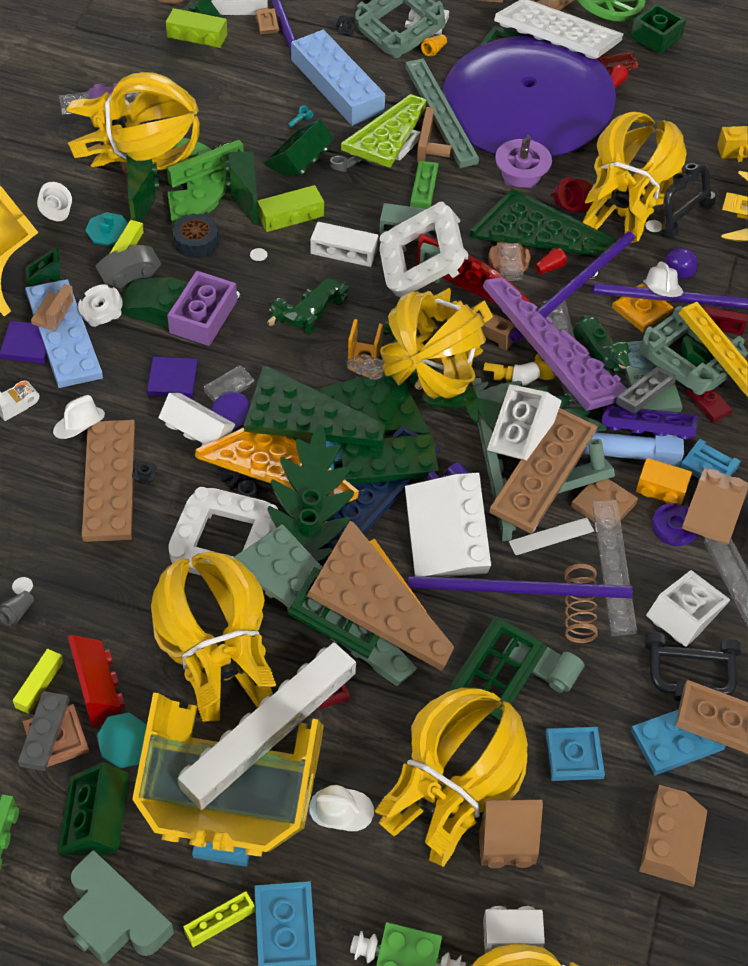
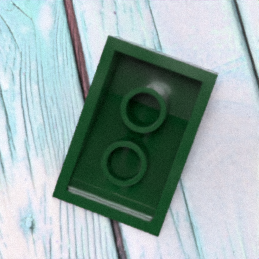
M253 151L229 152V161H225L226 174H230V176H226L227 189H231V197L254 225H258Z
M127 156L128 200L131 220L141 223L156 199V190H159V178H154V175H158L157 162H153L152 159L136 161Z
M172 277L132 280L121 297L123 302L121 315L169 329L168 314L188 285V282Z

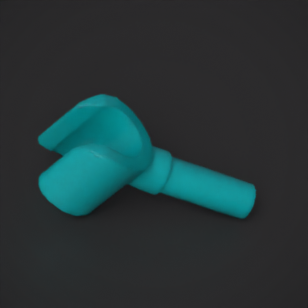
M301 106L299 109L300 114L288 123L289 127L291 128L303 118L310 120L313 117V112L311 110L308 111L307 106Z

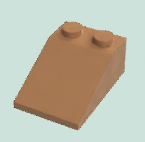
M704 467L682 529L728 545L748 490V482Z
M542 800L486 801L479 831L481 865H488L490 868H501L505 865L527 868L536 864L540 846Z

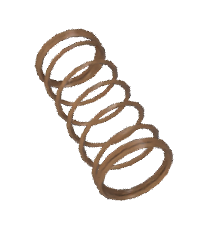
M574 564L565 570V580L567 583L583 584L594 581V584H597L596 580H594L597 572L590 565ZM578 568H586L594 573L592 577H578L575 579L568 576L570 571ZM566 596L565 602L567 607L565 614L568 617L565 620L567 628L565 630L566 638L576 643L593 641L597 637L598 631L595 625L589 623L597 620V616L589 611L597 608V604L591 601L595 597L577 598L570 596L578 601L568 604V596ZM579 602H590L595 605L594 608L589 610L571 607V605ZM569 607L573 610L580 611L570 616L567 613ZM577 614H592L595 618L591 621H578L571 617ZM570 619V620H572V621H574V622H577V623H579V624H573V625H571V626L568 627V624H567V623H568V620ZM587 628L593 630V632L580 633L572 629ZM571 631L580 635L595 634L592 637L580 639L569 636L568 632Z

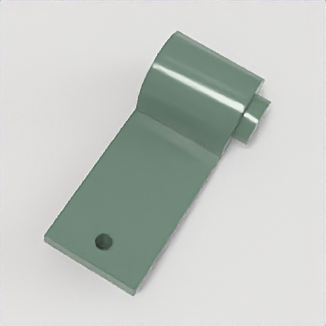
M514 638L511 639V641L509 642V644L507 645L502 654H505ZM518 641V645L514 647L509 658L521 664L531 647ZM548 647L532 673L548 682L553 690L559 693L563 691L568 692L585 667V664L572 653L563 652L560 655Z

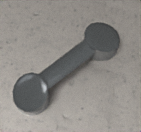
M355 155L347 160L343 156H334L330 159V165L335 170L346 172L349 167L366 159Z

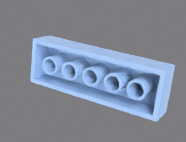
M324 29L291 42V60L352 126L384 113L385 93Z

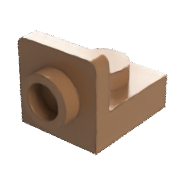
M262 8L256 11L255 20L258 23L260 35L277 33L279 31L275 8Z

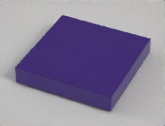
M10 321L0 351V358L45 364L47 353L38 326L32 323Z
M153 356L147 389L148 396L168 397L169 393H181L188 398H193L198 359Z

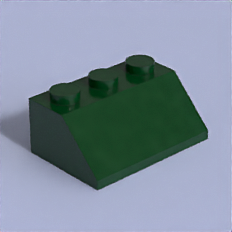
M321 119L298 129L263 163L265 166L287 177L295 174L299 176L307 170L306 166L308 164L310 165L318 159L317 155L319 153L321 154L330 148L328 144L334 138Z
M103 762L70 776L58 847L59 854L88 856L94 850L101 857L118 850L121 842L122 820L125 815V799L128 792V772Z

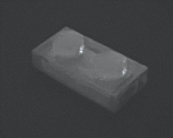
M498 244L497 250L501 275L508 281L523 280L519 244Z
M362 354L346 361L348 370L366 376L369 379H379L385 374L381 368L384 361L372 356Z
M240 365L205 385L204 392L215 402L217 398L225 393H240L254 385V379Z

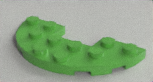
M182 138L173 148L182 146L190 139ZM197 142L195 148L185 160L211 151V149ZM225 167L186 182L187 190L167 192L172 227H174V223L179 218L193 213L204 214L205 212L209 214L219 204L218 201L224 196L226 191Z

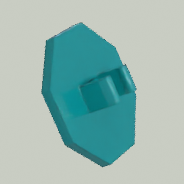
M106 212L91 218L85 232L94 244L111 246L116 244L128 222L122 215Z
M131 713L107 717L97 734L102 758L119 769L139 765L147 728L146 724Z

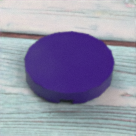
M678 503L662 505L656 510L652 519V529L655 535L662 542L671 546H684L694 541L698 534L682 529L689 507L677 505Z

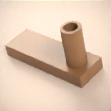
M431 107L426 108L418 144L417 162L425 161L426 155L450 158L451 145L429 143L434 119V108Z

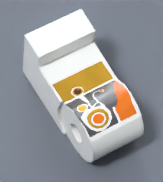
M21 381L13 388L3 393L0 392V416L6 421L37 403L39 393L28 381Z

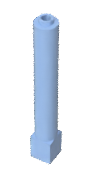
M596 432L592 438L602 440L604 456L639 460L650 458L680 468L684 455V441L678 438L677 435H655L654 438ZM588 446L586 447L583 454L590 455Z

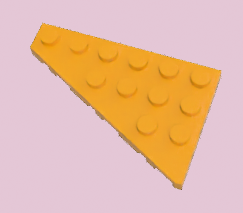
M244 428L199 447L195 452V457L200 460L271 483V480L274 479L292 490L294 488L283 471L280 458L284 457L302 467L297 453L296 441L292 437L244 432ZM344 479L329 495L353 490L354 496L349 501L351 502L358 498L359 490Z

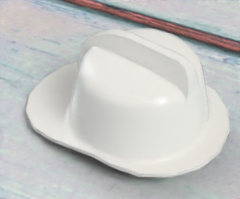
M57 182L44 184L40 189L37 200L39 211L50 220H65L69 215L72 204V196L69 190Z
M662 261L656 267H652L649 270L647 279L643 280L648 288L656 294L667 297H678L683 294L682 288L678 285L677 271L669 268Z
M85 395L66 405L64 418L56 424L53 434L59 439L73 437L104 418L105 412L103 409L95 406L91 396Z
M331 785L318 791L312 797L309 804L312 819L318 825L327 828L359 831L366 828L374 816V806L365 794L345 789L339 785Z

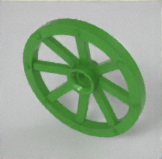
M577 0L591 13L612 21L632 20L641 13L645 5V0ZM637 1V6L632 8L620 2ZM613 6L625 12H616Z

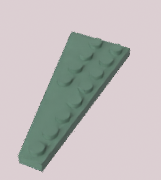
M283 524L233 557L254 574L262 589L266 591L265 594L281 601L288 607L287 610L290 609L313 567L320 570L323 568ZM309 597L305 599L302 605L319 616L325 606ZM329 610L325 618L344 629L348 622V619L332 610ZM355 623L352 624L349 633L367 642L371 635L370 631ZM381 637L378 639L368 659L349 649L352 651L351 655L365 660L374 667V671L395 686L401 684L417 669L396 645Z

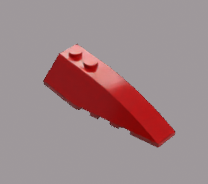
M422 233L419 235L417 265L420 263L422 244L426 243L439 247L437 238ZM468 254V259H464L462 265L457 270L459 272L457 276L452 278L449 274L441 277L498 305L483 288L486 280L503 276L470 254ZM520 292V295H522L521 298H522L524 301L530 302V301Z

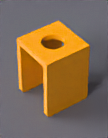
M354 319L348 341V365L376 370L380 349L382 348L383 324L379 323L374 345L357 342L358 320ZM361 352H368L371 354V357L363 360L358 355Z

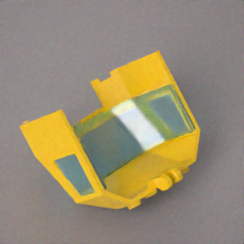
M153 692L133 801L154 833L162 834L161 840L178 842L179 837L190 839L189 844L197 847H206L207 842H211L215 850L234 852V847L246 848L245 854L262 857V851L270 852L304 829L324 725L318 719L312 720L311 729H306L307 724L299 723L294 754L269 750L203 810H200L180 790L178 777L186 766L193 765L199 760L200 755L205 749L213 748L218 742L192 738L197 706L188 704V709L179 708L180 702L172 701L159 693Z

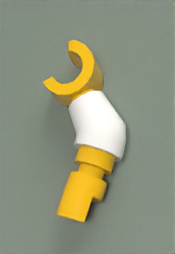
M539 354L535 356V362L522 365L515 364V367L508 366V368H504V365L485 362L483 369L484 371L494 372V380L502 381V379H506V382L521 381L522 386H526L537 378L551 380L557 376L548 364L542 361Z

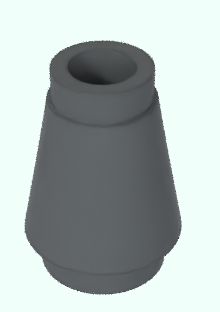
M23 591L0 604V620L7 626L17 624L34 602L33 596L28 591Z

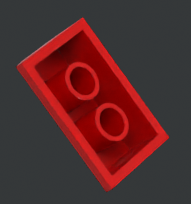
M75 635L68 636L91 726L103 725L107 717L122 714L121 709L125 708L122 693L116 694L115 687L119 686L116 672H110L108 666L113 664L110 650H104L102 641Z

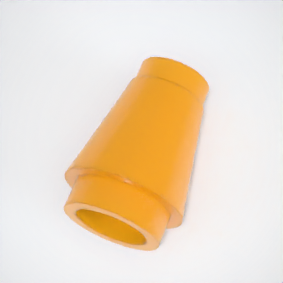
M440 34L424 39L421 44L423 54L435 56L447 43V38L445 35Z

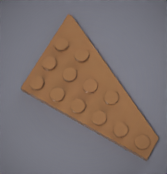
M349 521L307 596L442 671L454 646L355 523Z

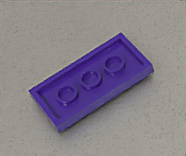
M607 405L602 424L607 426L609 430H621L623 428L630 429L633 433L648 431L653 432L657 436L673 434L681 439H690L696 436L699 415L640 409L634 414L621 406Z

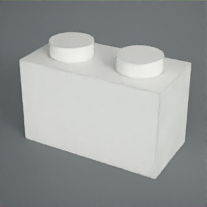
M494 906L485 910L483 918L485 953L496 947L514 943L544 947L542 910H535L531 906H523L518 908V910H507L503 906Z

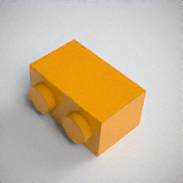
M647 458L636 492L646 497L665 501L666 503H678L677 505L681 506L692 472Z

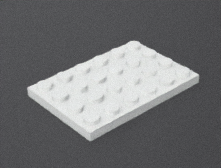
M531 0L515 2L496 13L494 20L499 22L502 27H512L517 29L519 33L532 34L538 40L545 39L551 41L553 45L565 46L573 52L584 53L586 57L591 59L599 58L618 44L623 37V33Z

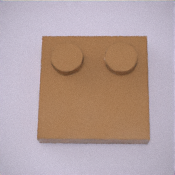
M604 479L589 484L572 501L571 507L610 533L637 504L638 498L610 479Z

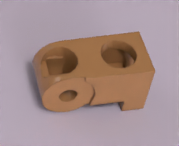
M492 313L493 317L481 327L485 337L499 343L498 347L506 351L513 344L508 336L516 327L513 322Z

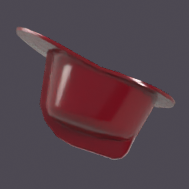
M564 178L555 187L550 197H554L556 205L562 209L585 212L593 204V202L585 203L588 193L593 187L588 181L583 179Z

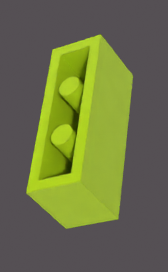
M173 8L166 20L167 37L221 48L227 36V20L225 18Z
M313 185L258 200V217L266 232L323 217L324 200L316 186Z

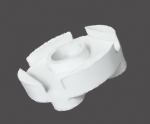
M98 285L90 288L84 293L86 297L83 301L80 299L78 303V310L81 316L93 327L107 323L112 319H117L122 313V298L116 288H109L108 285Z

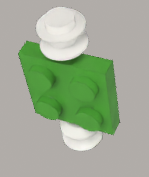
M386 922L381 945L379 944L377 947L378 940L375 934L368 939L364 938L363 931H361L359 936L354 935L350 953L355 954L354 960H357L362 955L366 956L367 963L371 962L376 954L378 957L377 966H466L465 962H461L462 955L457 960H453L450 958L449 952L442 957L440 963L438 954L442 935Z

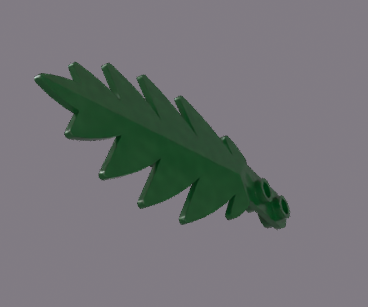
M483 382L473 386L471 389L466 388L464 393L449 399L442 396L433 399L426 392L423 395V399L431 408H466L469 416L475 423H478L479 411L484 421L494 431L509 385L522 386V382H508L488 388V382ZM547 386L533 388L535 390L548 392ZM569 395L556 397L561 400L560 409L598 426L596 432L606 431L605 425L587 418L590 410L586 411L584 408L563 409L571 400Z
M322 424L317 426L310 444L296 439L297 453L302 467L284 457L280 458L283 471L294 490L274 479L271 480V486L275 495L290 516L272 506L267 508L275 527L277 528L283 524L318 563L332 553V548H322L344 530L350 521V517L331 521L327 520L339 512L354 496L353 490L329 495L344 481L350 473L351 467L347 466L327 471L337 457L340 445L326 447V436Z

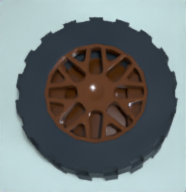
M193 213L179 218L173 225L172 235L175 249L181 255H185V257H205L212 254L219 245L218 225L210 216Z

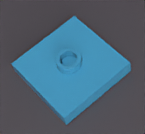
M598 727L549 728L545 730L551 781L604 779L605 771Z

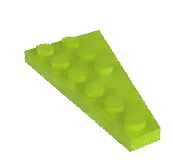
M410 94L341 143V150L364 158L367 161H373L391 168L425 110L427 99Z

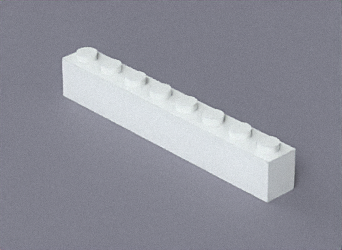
M332 643L328 648H322L312 662L309 664L305 663L300 667L297 675L291 680H285L274 695L264 698L259 704V708L252 714L247 713L240 720L236 728L232 731H226L213 748L205 749L198 761L193 765L186 766L178 777L180 790L200 810H203L354 676L356 661L336 643Z

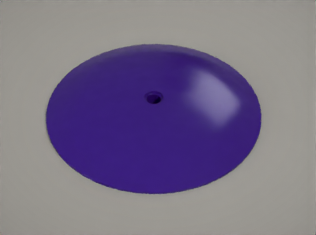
M530 35L498 39L470 51L450 70L442 91L470 143L496 155L498 148L502 144L515 139H527V134L531 136L532 141L543 145L550 152L551 157L572 152L586 145L602 132L611 119L616 99L613 80L604 65L597 58H588L584 53L573 52L565 46L553 45L551 41L545 39L538 40Z

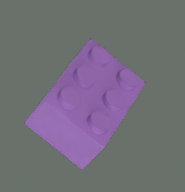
M196 271L168 314L169 332L210 346L237 302L236 283Z

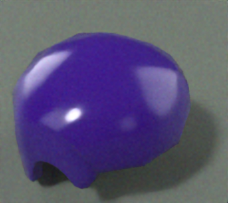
M679 247L672 249L665 256V263L669 268L677 271L678 278H688L697 272V258L692 250Z

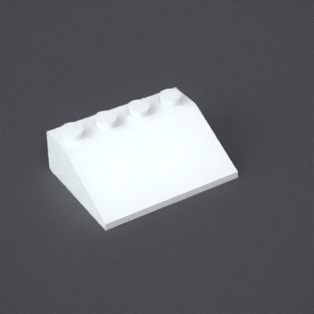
M479 473L455 474L405 486L415 576L451 577L487 574L491 567Z

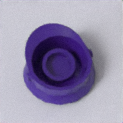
M228 392L216 399L211 411L235 424L233 433L244 428L250 402L243 394Z

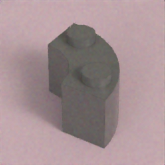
M132 245L129 246L128 250L110 253L96 265V268L106 284L121 289L132 280L150 278L159 268L161 262L152 247Z

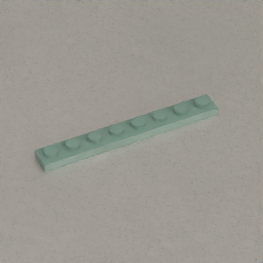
M418 59L406 62L405 69L421 98L427 99L426 107L434 108L433 120L446 144L451 145V153L459 168L478 164V155L425 60Z
M481 378L474 379L471 383V388L482 383ZM478 411L477 424L492 496L495 501L507 480L502 478L501 475L503 473L502 459H498V453L487 450L493 431ZM497 517L502 541L511 540L512 531L516 530V526Z

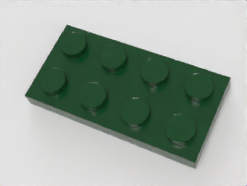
M432 434L384 438L382 447L340 443L342 467H351L350 473L345 478L350 484L427 478L428 474L432 471L439 476Z

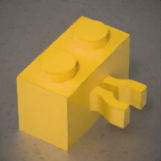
M748 126L722 127L717 144L721 159L737 158L738 162H742L743 158L748 157Z

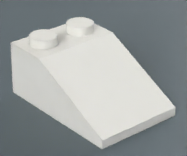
M510 384L487 450L527 461L554 424L561 400L548 392Z
M690 570L658 596L646 616L656 626L668 632L675 641L682 643L686 647L729 603L730 599Z

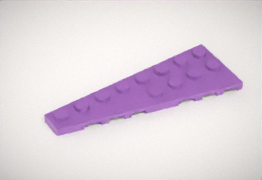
M503 277L485 281L483 288L586 411L616 403L617 397L627 390L619 382L621 378L617 374L612 376L603 368L605 364L600 360L591 358L588 355L587 349L565 330L560 332L553 326V320L550 317L545 319L536 311L537 306L524 301L521 298L520 292Z

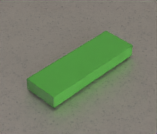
M418 162L410 207L423 209L431 207L439 163Z

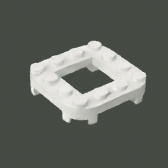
M438 202L436 205L409 218L380 236V255L386 285L398 297L415 292L446 274L454 278L459 274L457 270L462 265L464 259H468V252L463 248L458 226L460 219L444 202ZM435 229L440 254L407 271L403 254L406 251L405 244L418 238L421 233L426 234Z
M197 488L195 493L188 499L170 539L169 555L171 562L174 563L182 558H188L190 560L188 572L201 575L192 566V557L198 553L213 552L196 547L207 519H211L212 514L253 524L244 546V551L276 529L267 508L272 506L277 509V507L263 500L220 489Z

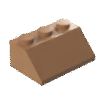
M659 785L653 799L639 872L694 887L707 810L687 792Z

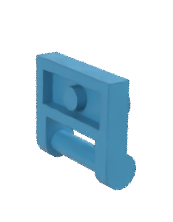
M699 439L682 461L680 468L691 471V475L699 479L704 467L732 476L738 469L741 460L737 458L732 459L706 445V441Z

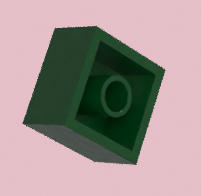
M655 3L634 19L631 38L652 49L654 52L661 54L682 38L686 19L659 3Z

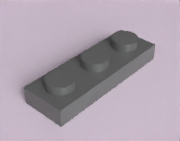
M656 367L617 397L616 404L635 414L672 386L676 381V375Z
M43 691L18 760L20 767L46 771L70 701L69 696Z

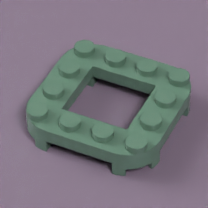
M372 0L368 4H364L361 1L357 5L358 10L355 14L359 31L382 51L394 58H399L402 54L409 52L422 43L424 39L438 32L446 24L443 4L441 1L436 3L433 0ZM403 2L422 17L421 20L402 33L392 32L378 20Z
M679 306L674 309L670 317L656 327L652 328L649 326L647 328L639 353L658 367L676 375V380L692 389L694 393L702 395L705 391L716 388L728 379L730 375L716 358L706 365L702 363L696 367L668 347L686 333L702 343L678 314L682 309ZM725 335L740 354L746 358L748 352L743 345L745 340L741 336L733 340Z

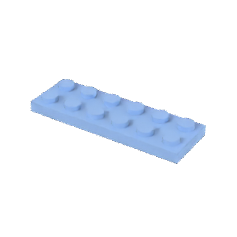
M68 279L25 288L33 316L47 293L53 292L58 294L64 284L70 285ZM73 295V303L56 331L38 326L58 388L103 379L102 370Z

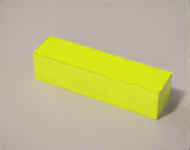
M130 220L110 253L114 251L119 253L128 250L129 246L136 245L144 233L143 223Z
M49 649L45 651L13 699L16 709L30 714L42 696L43 691L46 690L63 664L61 654Z
M245 891L183 926L184 933L191 946L195 947L253 914L255 906Z

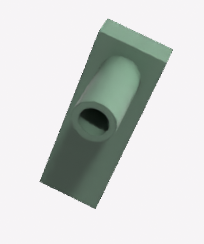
M592 439L588 442L591 463L573 468L558 493L615 476L614 468L604 458L601 439Z

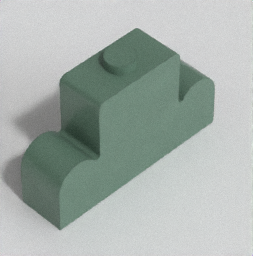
M94 850L72 871L71 881L75 893L81 899L63 918L67 929L75 936L73 941L82 951L85 952L88 949L102 963H106L131 939L134 950L140 955L148 956L155 953L174 934L172 923Z

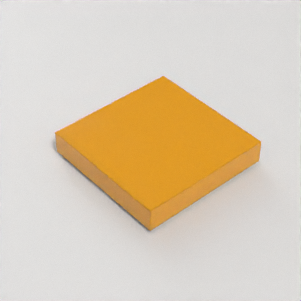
M641 283L640 285L637 286V287H640V288H648V287H647L645 284H643V283ZM621 297L613 302L612 305L616 312L641 332H645L649 326L652 327L673 311V306L666 301Z

